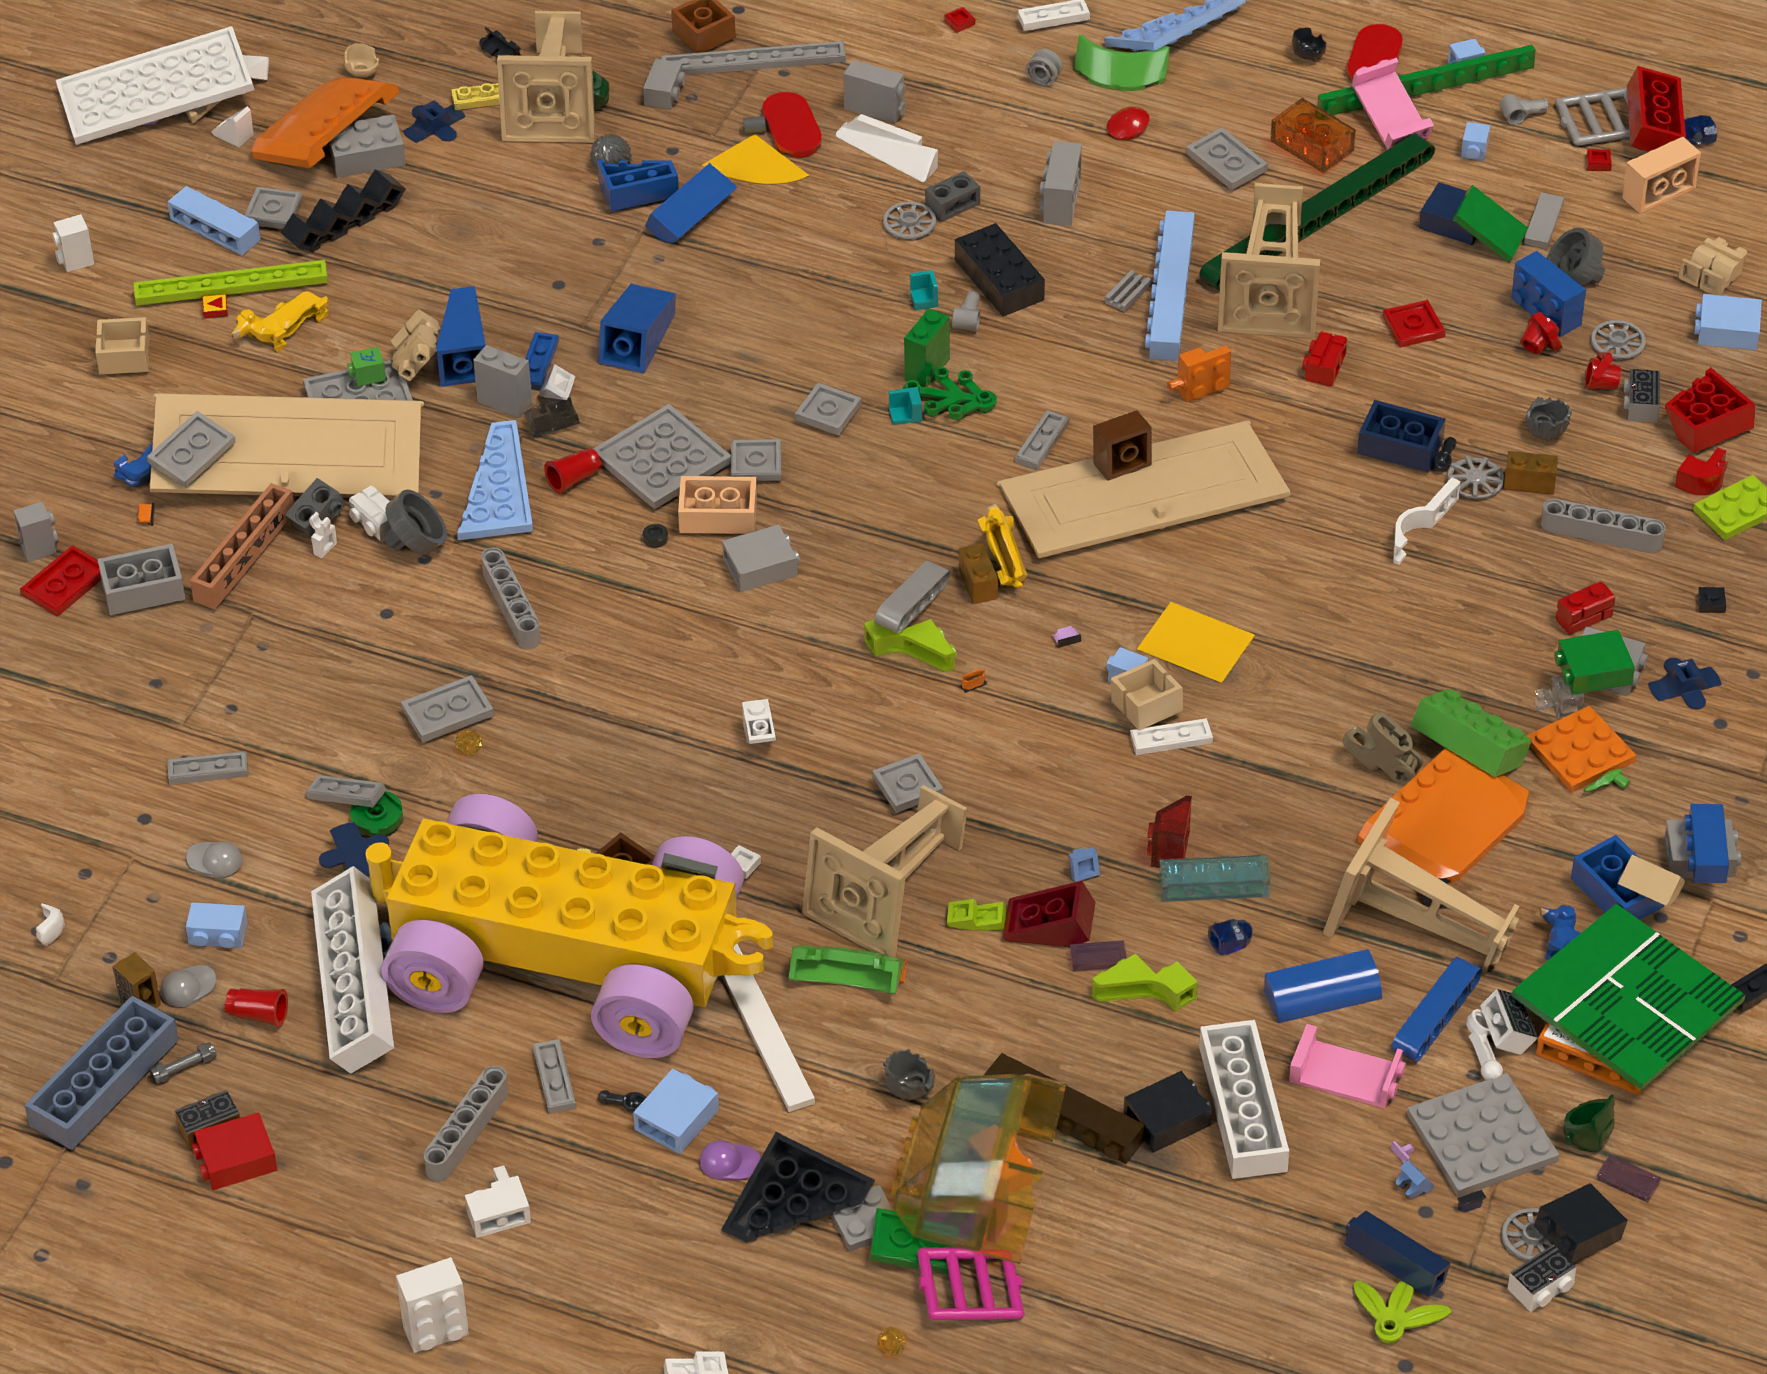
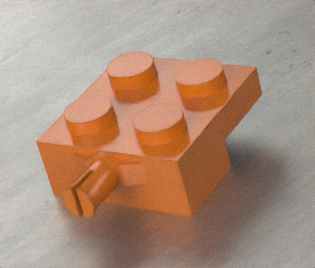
M1226 345L1205 353L1199 347L1179 354L1178 378L1167 381L1169 391L1177 389L1183 399L1189 402L1228 388L1230 386L1231 350Z

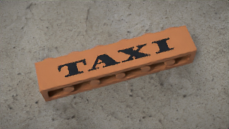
M272 483L269 484L191 578L193 602L212 609H216L287 523L288 519L285 513L294 504L292 490Z

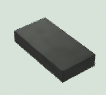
M664 853L661 865L664 869L707 876L715 879L718 866Z

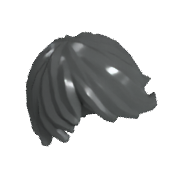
M616 134L601 135L594 141L591 147V161L597 170V160H605V164H619V160H627V164L632 161L630 158L632 157L631 148L627 141Z
M1537 397L1526 414L1528 431L1533 436L1542 440L1557 439L1566 431L1570 424L1569 420L1572 411L1566 405L1567 402L1560 399L1551 400L1550 397L1546 400H1543L1542 397Z
M910 1049L893 1052L883 1062L886 1084L889 1090L902 1100L920 1099L928 1095L934 1087V1070L928 1069L925 1058H921L919 1054L912 1055Z

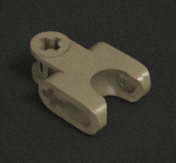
M1378 712L1369 719L1367 732L1360 727H1354L1344 734L1343 745L1348 752L1370 770L1376 771L1381 768L1398 784L1406 785L1416 776L1414 771L1419 770L1423 765L1422 756L1412 749L1413 744L1410 735L1383 712ZM1354 738H1355L1362 746L1357 745V744L1355 743V741H1354Z

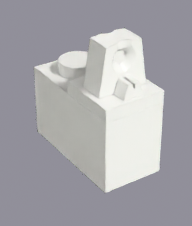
M504 1165L493 1168L495 1182L491 1183V1188L477 1190L465 1195L467 1214L476 1238L531 1223L529 1204L519 1177L509 1178Z

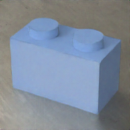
M192 902L186 924L189 945L242 948L248 924L245 906Z

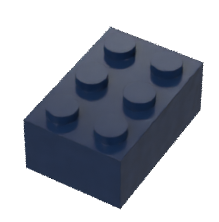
M1374 400L1359 431L1357 454L1429 472L1434 456L1439 451L1444 440L1446 418Z

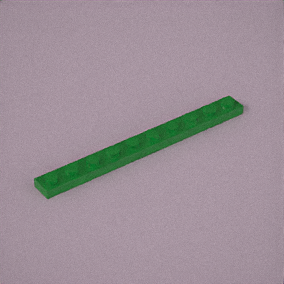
M1533 45L1523 46L1398 77L1409 97L1534 68L1536 49ZM1353 87L1318 95L1317 113L1320 118L1364 108Z

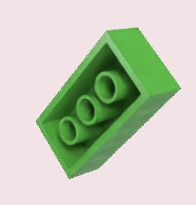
M1446 689L1420 700L1411 723V727L1494 777L1522 766L1532 739L1524 735L1522 730L1510 727L1499 716L1489 714L1482 710L1479 704L1469 702L1460 697L1461 695L1455 690Z

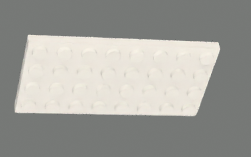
M232 26L56 80L76 145L254 90Z

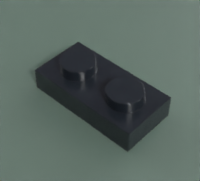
M1767 964L1762 965L1731 984L1746 995L1744 1002L1737 1007L1741 1012L1767 998Z

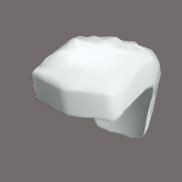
M42 903L41 907L47 919L36 928V936L44 946H48L62 934L65 927V919L60 909Z

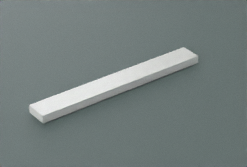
M736 944L734 950L738 954L743 955L738 944ZM721 975L788 1112L815 1104V1098L754 976Z

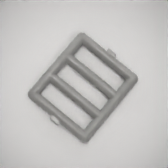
M1627 87L1556 99L1555 105L1561 115V125L1563 129L1567 128L1576 146L1630 138V129H1625L1611 100L1624 97L1628 105ZM1602 101L1616 131L1603 133L1589 104L1590 102ZM1580 105L1593 132L1592 135H1580L1567 106Z

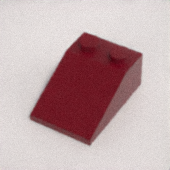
M1083 881L1009 898L1003 939L1010 942L1068 947L1090 941L1096 902Z

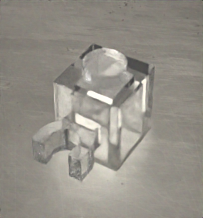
M1562 676L1552 677L1550 690H1536L1537 700L1534 701L1537 711L1553 706L1557 718L1583 709L1585 696L1584 693L1572 695L1569 686L1564 684Z

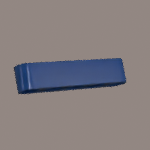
M1458 956L1455 957L1398 1031L1391 1049L1395 1052L1397 1049L1403 1050V1056L1419 1062L1474 990L1481 978L1482 968Z

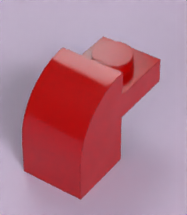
M1717 447L1707 462L1688 455L1677 470L1675 488L1700 496L1710 495L1719 491L1722 488L1724 473L1728 462L1725 461L1727 451Z

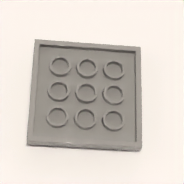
M393 360L384 361L386 381L357 387L355 378H350L348 369L303 379L308 398L413 401L406 379L398 374L399 371L392 368Z
M670 404L593 448L600 456L602 465L654 510L680 495L681 476H711L731 464L732 457Z
M1508 1073L1498 1078H1491L1407 1107V1116L1457 1197L1559 1162V1153Z

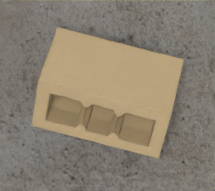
M1631 855L1618 884L1661 904L1670 906L1679 895L1685 880L1677 874Z

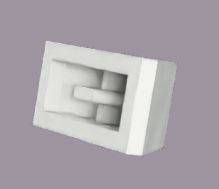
M248 106L225 119L211 133L232 145L242 146L254 135L251 110Z

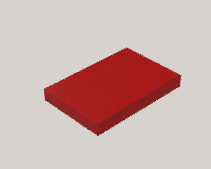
M72 545L20 588V593L25 598L58 617L101 581L98 560Z

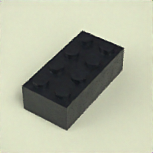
M997 223L955 239L956 263L1003 317L1045 300L1044 277Z

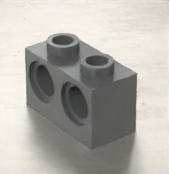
M965 171L925 189V205L932 209L936 218L941 222L980 204V186Z
M316 478L285 513V516L293 528L311 539L315 530L310 525V517L317 512L321 521L328 517L331 522L335 516L340 514L346 503L337 490Z

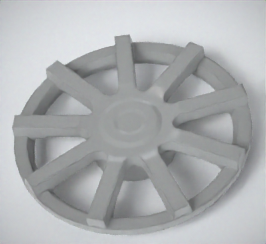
M901 202L893 205L886 211L883 217V225L885 231L887 230L895 239L902 238L916 241L917 238L931 234L936 225V215L931 208L922 203ZM912 205L911 210L903 211L901 206ZM916 206L924 208L925 211L918 214L915 211ZM896 209L900 217L893 216L890 212ZM929 214L932 216L930 220H920ZM887 219L897 221L898 223L888 224ZM920 225H930V226L926 229V228H924V227H922V226H920ZM902 227L898 232L893 230L894 228ZM914 228H916L917 230H919V231H921V232L915 234ZM907 229H909L910 234H903Z
M1611 320L1599 324L1593 330L1591 345L1598 353L1609 352L1615 348L1616 354H1611L1615 361L1619 362L1622 359L1637 358V355L1645 349L1646 337L1639 327L1630 322ZM1613 324H1623L1625 326L1623 330L1615 329ZM1608 325L1611 332L1607 334L1601 331L1600 328ZM1629 327H1632L1638 332L1628 335L1627 330ZM1597 334L1607 340H1596L1595 336ZM1640 337H1641V339H1642V342H1641V343H1636V342H1631V341H1630V340L1637 339V338H1640ZM1599 345H1608V346H1607L1606 348L1602 349ZM1627 346L1635 347V348H1638V349L1635 350V351H1632V350H1631L1630 348H1628ZM1620 349H1623L1627 354H1620Z
M1465 456V459L1451 464L1447 476L1448 481L1451 478L1465 480L1460 484L1459 495L1471 499L1491 497L1502 488L1504 483L1502 468L1489 461L1487 457L1483 459ZM1473 463H1481L1477 469L1473 465ZM1468 464L1470 470L1462 467L1461 465ZM1485 465H1487V466H1489V467L1492 468V469H1488V470L1482 471L1483 468L1485 467ZM1455 470L1464 473L1460 475H1452ZM1497 473L1499 478L1490 477L1487 475ZM1485 481L1497 483L1498 486L1494 490ZM1468 486L1473 489V495L1464 493L1462 490ZM1482 487L1488 491L1487 494L1477 495V489Z
M1526 1208L1516 1211L1505 1220L1502 1227L1501 1237L1508 1253H1512L1516 1257L1525 1260V1262L1535 1257L1531 1255L1533 1247H1537L1541 1253L1545 1250L1542 1244L1552 1246L1534 1227L1533 1213H1538L1539 1209ZM1527 1213L1529 1223L1524 1226L1516 1217ZM1509 1223L1514 1224L1522 1232L1508 1231ZM1508 1237L1521 1238L1522 1240L1511 1245ZM1524 1245H1528L1526 1254L1518 1251L1517 1249Z

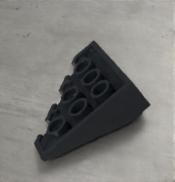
M775 1132L721 1230L745 1243L757 1240L759 1236L772 1232L774 1234L795 1228L796 1224L809 1220H820L834 1215L833 1212L842 1209L860 1207L875 1183V1179Z

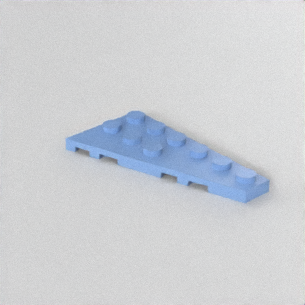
M1206 0L1204 5L1184 8L1183 14L1175 16V13H1170L1143 23L1142 28L1124 30L1120 37H1113L1111 35L1105 37V46L1129 48L1132 51H1155L1165 45L1177 42V39L1182 36L1192 34V31L1197 28L1207 26V23L1212 20L1222 18L1223 14L1236 11L1238 6L1244 4L1246 0Z
M516 420L491 423L485 442L484 454L481 455L479 470L476 471L468 497V505L462 516L461 527L458 529V540L533 531Z

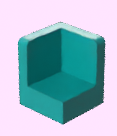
M933 270L910 274V297L915 311L938 307V284Z
M918 387L888 392L889 412L893 425L922 422V402Z

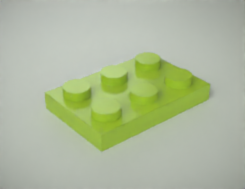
M1751 475L1694 503L1693 511L1720 537L1727 540L1767 520V487L1757 477Z

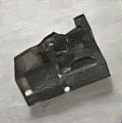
M570 395L567 400H546L540 405L524 412L533 438L580 423Z

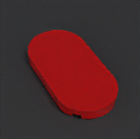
M1372 24L1362 28L1356 37L1347 64V77L1353 81L1355 72L1362 67H1372L1382 60L1399 59L1403 44L1402 34L1396 28L1385 24Z
M779 92L765 99L762 105V115L777 149L781 153L785 154L786 152L790 154V157L803 158L814 154L822 144V134L807 100L793 92Z

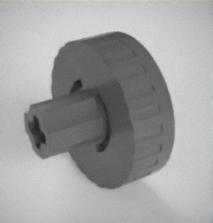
M1573 228L1562 234L1553 244L1547 256L1549 261L1582 287H1585L1588 283H1599L1605 271L1604 266L1601 264L1603 256L1602 242L1599 238L1582 228Z
M403 490L387 503L385 513L391 529L384 534L389 548L397 552L406 545L414 552L426 555L430 554L446 540L447 531L441 516L434 506L419 493L412 490Z

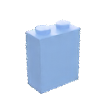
M1703 294L1702 304L1697 303L1695 318H1700V320L1695 321L1694 334L1699 335L1698 345L1757 350L1762 300Z
M672 1068L633 1112L634 1128L641 1134L681 1154L718 1112V1092L708 1085H703L693 1080L688 1074L680 1073Z

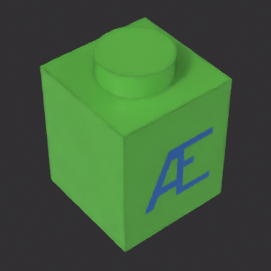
M379 347L350 352L351 363H347L350 378H355L357 387L386 381L384 361Z

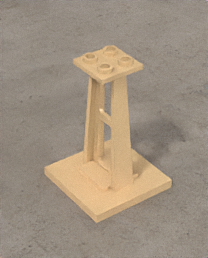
M535 11L537 53H540V55H498L497 58L502 141L594 143L595 116L592 57L566 56V54L583 53L581 12Z
M1255 183L1253 227L1247 253L1222 252L1218 316L1219 332L1315 338L1320 259L1298 258V226L1301 223L1303 186ZM1265 224L1286 225V241L1283 243L1263 241ZM1262 250L1283 251L1286 257L1260 255V252Z
M923 785L920 788L917 813L864 851L849 845L818 827L810 833L802 914L871 952L896 957L905 879L941 842L958 851L962 849L967 807ZM921 833H925L920 839H918L912 846H910L906 850V846H908L913 840H915ZM896 856V860L893 861L890 865H887V863Z
M1390 797L1344 874L1322 934L1332 939L1351 906L1360 901L1486 954L1487 957L1482 967V973L1486 974L1490 965L1496 967L1503 949L1507 948L1513 936L1512 933L1520 919L1516 917L1520 906L1514 904L1505 920L1385 847L1387 835L1400 804L1399 801ZM1377 870L1432 899L1430 908L1372 880L1374 872ZM1442 904L1489 929L1490 935L1486 937L1438 913L1440 905Z

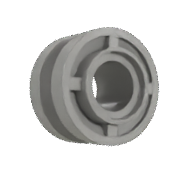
M1039 49L1027 63L1026 73L1034 83L1049 86L1054 83L1062 71L1063 64L1060 57L1053 51Z

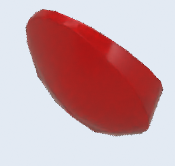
M1137 106L1120 109L1108 120V133L1117 140H1130L1139 137L1147 128L1150 119L1149 114L1146 110Z

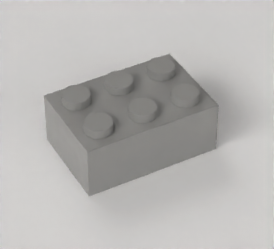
M394 114L352 122L328 142V149L337 178L372 172L375 169L383 170L406 165L404 144Z
M1054 141L1052 150L1047 151L1046 164H1049V166H1044L1043 180L1046 181H1041L1040 196L1044 198L1040 201V213L1044 214L1043 223L1072 226L1081 182V143Z
M173 543L97 559L110 615L186 600Z

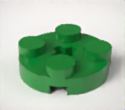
M385 791L374 807L351 804V822H355L359 832L368 837L390 834L404 821L400 799L388 791ZM372 812H375V813L382 812V813H381L380 815H378V816H373V815H372Z

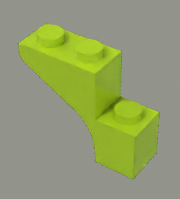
M931 619L904 628L899 634L875 624L874 620L864 623V641L875 657L888 653H904L943 672L955 670L956 650L952 644H948L942 629L936 627Z
M1135 953L1127 959L1120 960L1112 968L1098 973L1092 979V997L1098 1002L1148 997L1163 1001L1176 1012L1197 999L1198 981L1178 961L1170 966L1163 967L1155 974Z

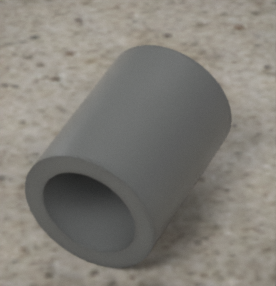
M764 116L743 118L744 134L766 132Z

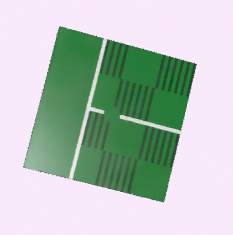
M1615 904L1515 987L1511 996L1642 1091L1742 1004L1746 995L1621 906Z

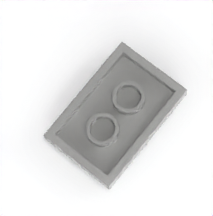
M1222 127L1186 146V154L1231 190L1268 170V163Z
M196 411L147 456V462L186 488L235 443V436Z
M472 675L401 701V708L422 743L494 716L493 707Z

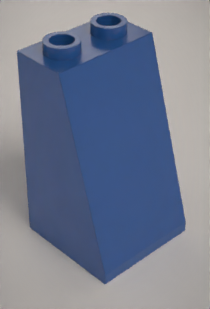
M630 284L601 319L598 363L645 373L675 315L676 293Z
M475 286L450 290L436 348L441 387L476 382L473 360L486 346Z

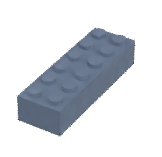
M131 996L24 1105L29 1126L73 1150L179 1040L175 1019Z

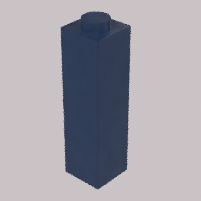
M1364 1211L1357 1218L1353 1217L1348 1222L1345 1229L1347 1236L1344 1245L1427 1297H1430L1444 1285L1450 1267V1262L1368 1211Z

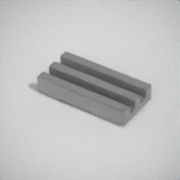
M1130 270L1105 296V303L1126 312L1151 286V279L1148 277L1143 279L1142 274L1136 276L1135 271ZM1124 298H1127L1122 304H1120V302Z

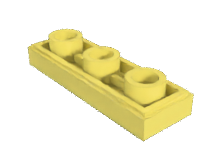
M486 83L480 86H463L458 89H451L455 110L500 105L498 83Z

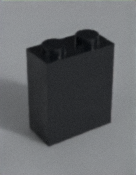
M1182 1070L1124 1097V1115L1144 1124V1142L1153 1153L1197 1133L1211 1124L1213 1109L1209 1100L1200 1095L1194 1081L1188 1079Z
M1589 1183L1540 1206L1534 1227L1574 1263L1621 1240L1628 1220Z

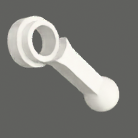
M1476 1009L1467 1018L1466 1025L1471 1032L1468 1037L1473 1043L1482 1066V1077L1485 1080L1498 1078L1503 1074V1068L1496 1061L1487 1039L1490 1030L1483 1012Z

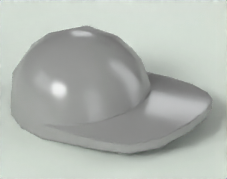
M223 841L194 844L187 850L186 854L187 864L193 871L214 878L232 875L237 872L243 862L242 854L238 847L230 842Z
M196 965L170 972L162 979L160 996L168 1005L174 1007L190 1006L214 990L216 974L212 968L205 965Z

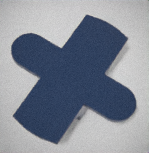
M433 100L424 106L419 105L412 109V115L416 118V121L412 126L403 130V133L415 143L433 134L442 141L450 142L457 137L456 131L450 125L466 116L461 110H455L454 105L443 108Z
M1678 658L1667 659L1664 663L1667 674L1657 681L1648 683L1651 693L1659 702L1682 696L1687 706L1695 710L1702 709L1706 704V699L1701 690L1722 685L1718 674L1711 666L1698 669L1693 659L1681 661Z
M355 822L339 825L330 830L337 848L322 853L319 856V864L324 868L342 865L344 871L354 866L368 877L370 874L365 855L367 848L374 843H385L389 846V839L381 834L363 839Z

